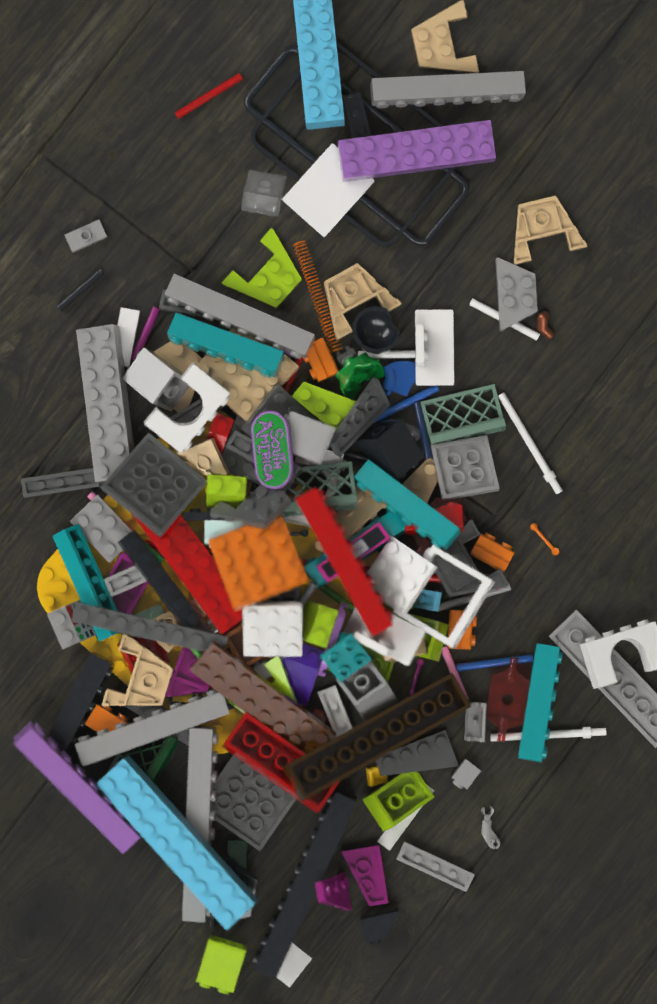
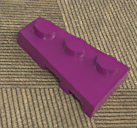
M379 845L341 851L368 905L388 903Z
M345 872L337 873L315 883L319 903L328 906L333 905L335 908H342L344 911L352 910L348 890L349 880Z

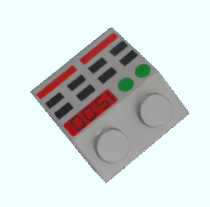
M76 602L47 614L62 649L71 647L96 635L93 626L72 622Z

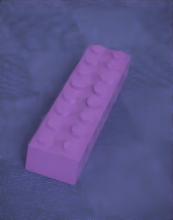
M491 120L338 140L343 182L494 162L496 159Z
M30 721L14 736V745L123 854L140 838L139 832L112 804L108 797L99 790L95 780L91 777L88 779L84 774L83 768L79 764L74 765L70 760L71 756L65 750L61 752L58 749V743L51 736L47 738L44 734V729L38 723L33 724Z

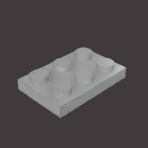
M96 495L70 520L73 525H80L85 538L109 563L123 551L117 542L132 531L99 495Z

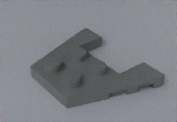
M254 468L248 474V478L259 486L236 509L220 501L209 513L213 519L220 517L225 518L228 522L235 520L242 522L243 525L266 529L291 502L290 498L281 488L271 489L263 486L257 479Z
M472 519L464 526V532H460L450 547L442 551L479 572L463 545L480 536ZM439 555L431 562L437 567L434 572L449 597L475 593L482 583L481 580ZM501 569L487 576V578L495 582L491 589L509 585Z

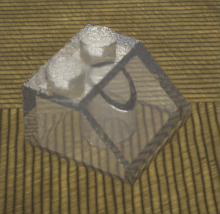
M249 170L243 191L241 210L279 217L286 176Z

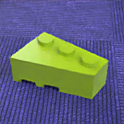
M303 382L292 395L310 414L323 424L336 428L335 431L356 402Z

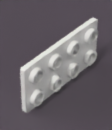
M453 310L415 311L417 386L454 385Z
M355 607L344 632L348 635L352 633L358 642L409 666L426 633L425 630L391 613L394 618L391 621L393 626L372 637Z

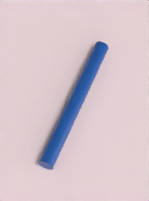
M431 386L389 407L374 423L438 392V386Z
M533 655L456 664L457 671L528 663L533 662Z

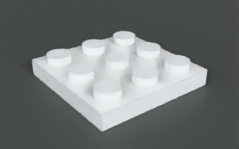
M391 536L367 574L370 575L375 584L372 586L374 592L378 590L385 603L405 616L437 567Z
M257 602L244 607V656H302V602Z

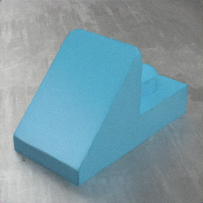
M422 589L414 601L413 607L439 612L442 593Z

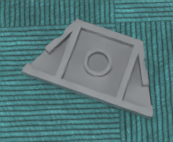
M496 258L500 331H504L506 328L521 322L526 317L537 313L536 278L534 273L503 259Z

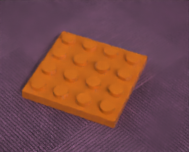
M282 514L266 529L246 525L208 540L235 611L308 582Z

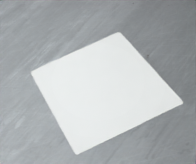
M331 144L282 198V201L325 237L374 183V179L343 182L339 151L334 144Z

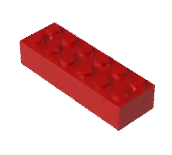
M246 712L222 747L300 801L282 767L302 757L305 753ZM340 781L301 803L315 813H318Z

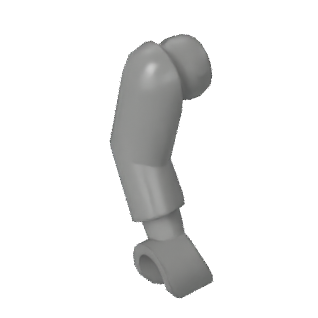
M490 806V812L485 814V808L482 807L481 812L484 815V820H482L481 834L490 848L498 849L500 847V840L492 830L491 816L494 813V809Z

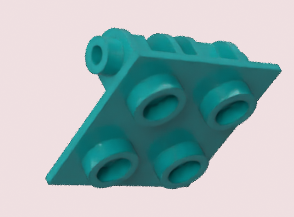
M341 632L338 635L339 642L320 655L340 683L372 660L352 633L348 635Z

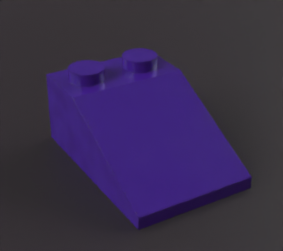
M303 643L302 656H282V663L287 671V678L290 686H292L297 703L307 706L322 662L320 655L325 651Z

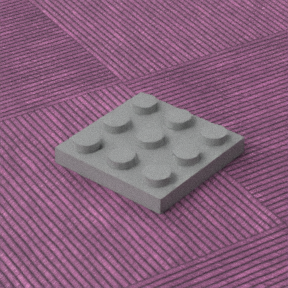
M487 435L431 445L442 501L499 491L500 488Z

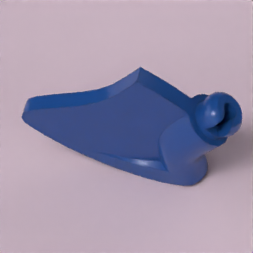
M398 361L385 366V379L382 384L385 395L389 396L391 391L407 397L411 386L416 382L415 362Z

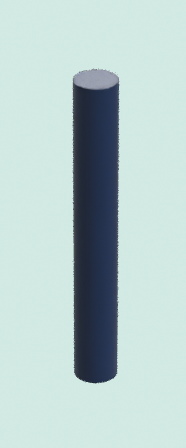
M421 402L414 403L425 459H431L433 456Z

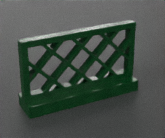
M169 735L166 736L161 745L155 746V742L152 741V747L142 749L141 745L139 746V751L130 753L127 750V754L124 755V752L116 755L107 773L118 764L121 758L140 753L143 764L138 766H144L145 774L155 784L180 741ZM153 749L155 755L153 761L146 762L143 752Z

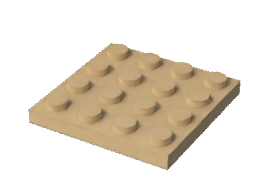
M232 328L229 331L231 333L256 341L254 336L249 334L248 336H244L238 333V329ZM268 342L265 343V345L267 346H273V344H270ZM285 354L276 378L272 376L270 378L264 377L256 370H245L242 368V365L236 363L234 365L228 364L220 357L212 358L206 355L197 364L198 367L229 391L228 397L230 399L226 405L245 422L275 384L282 387L299 369V366Z

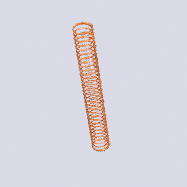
M303 241L297 242V243L293 244V247H297V248H298V247H300V246H296V245L302 244V243H304V242H303ZM308 250V251H305V252H302V253H297V252H296V254L301 255V254H303V253L309 252V250ZM312 257L307 258V259H304V260H299V259H298V261L303 262V261H305V260L311 259ZM301 264L300 268L305 269L307 267L313 266L314 264L306 267H302L303 265ZM316 271L311 272V273H308V274H304V273H303V275H305L304 278H307L306 280H308V279L311 278V277H306V276L309 275V274L315 273ZM327 302L322 303V304H318V305H315V304H314V306H316L315 309L320 310V309H322V308H325V307H321V308H317V307L320 306V305L326 304ZM329 309L320 312L316 311V313L320 314L322 312L328 311ZM327 334L324 335V337H327L325 340L331 341L336 339H328L329 337L334 336L335 334L326 336ZM338 341L331 342V343H328V342H327V344L332 345V344H334V343H336V342H338ZM329 349L330 353L338 351L337 349Z

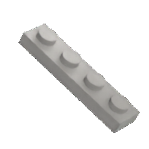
M405 841L396 858L467 892L475 875Z

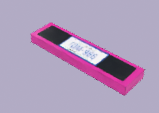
M377 523L351 542L356 550L353 552L355 558L359 556L362 559L390 539L380 523ZM329 558L316 567L327 583L338 576Z

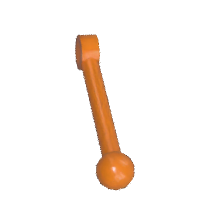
M532 523L530 525L531 530L541 537L551 549L553 555H558L559 549L553 547L540 532L536 523Z

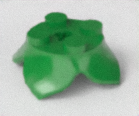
M364 352L356 358L351 356L345 360V366L335 375L340 382V389L344 397L353 400L361 389V382L364 380L370 382L373 377L379 379L385 376L384 368L379 363V359L371 358Z

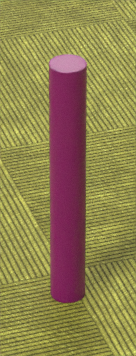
M156 307L152 308L131 357L133 361L147 342L160 311Z

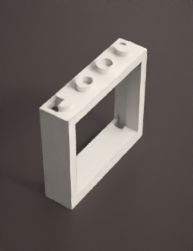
M433 545L423 555L427 561L431 563L437 554L482 581L452 634L447 638L408 613L404 616L395 609L393 612L455 649L495 582Z

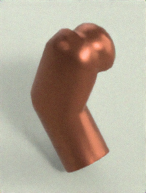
M542 311L537 315L536 328L550 340L555 333L548 327L549 313Z

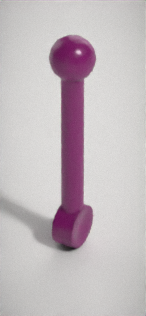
M423 658L417 659L418 665L409 696L414 694L420 668L424 664Z

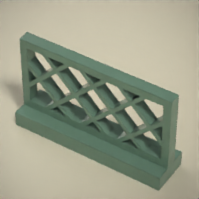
M495 384L421 402L430 445L479 437L506 430ZM492 390L493 398L490 403L480 398L483 392ZM470 395L476 398L471 407L462 402L465 396ZM447 400H453L458 403L453 412L443 407ZM478 400L488 405L483 414L473 409ZM434 404L439 409L433 416L427 413L425 406ZM459 405L469 410L465 418L455 414ZM491 407L498 412L499 417L490 419L485 414ZM441 409L451 414L446 423L436 418ZM471 412L480 416L477 423L467 421ZM453 416L462 421L457 428L448 425ZM434 420L443 425L440 432L432 433L431 425Z
M352 461L302 467L295 480L303 485L302 489L296 493L290 488V484L283 487L284 492L289 491L297 497L306 488L310 490L309 484L314 479H317L322 483L320 487L322 490L326 486L333 491L330 497H326L327 499L324 501L327 507L331 506L333 511L357 509ZM340 468H349V474L345 479L337 474ZM322 470H327L331 473L326 481L317 476ZM307 472L312 477L305 483L298 478L301 473ZM334 476L342 481L336 489L328 484ZM346 484L351 488L352 494L343 495L339 490ZM295 497L290 501L291 504L281 513L282 517L304 515Z

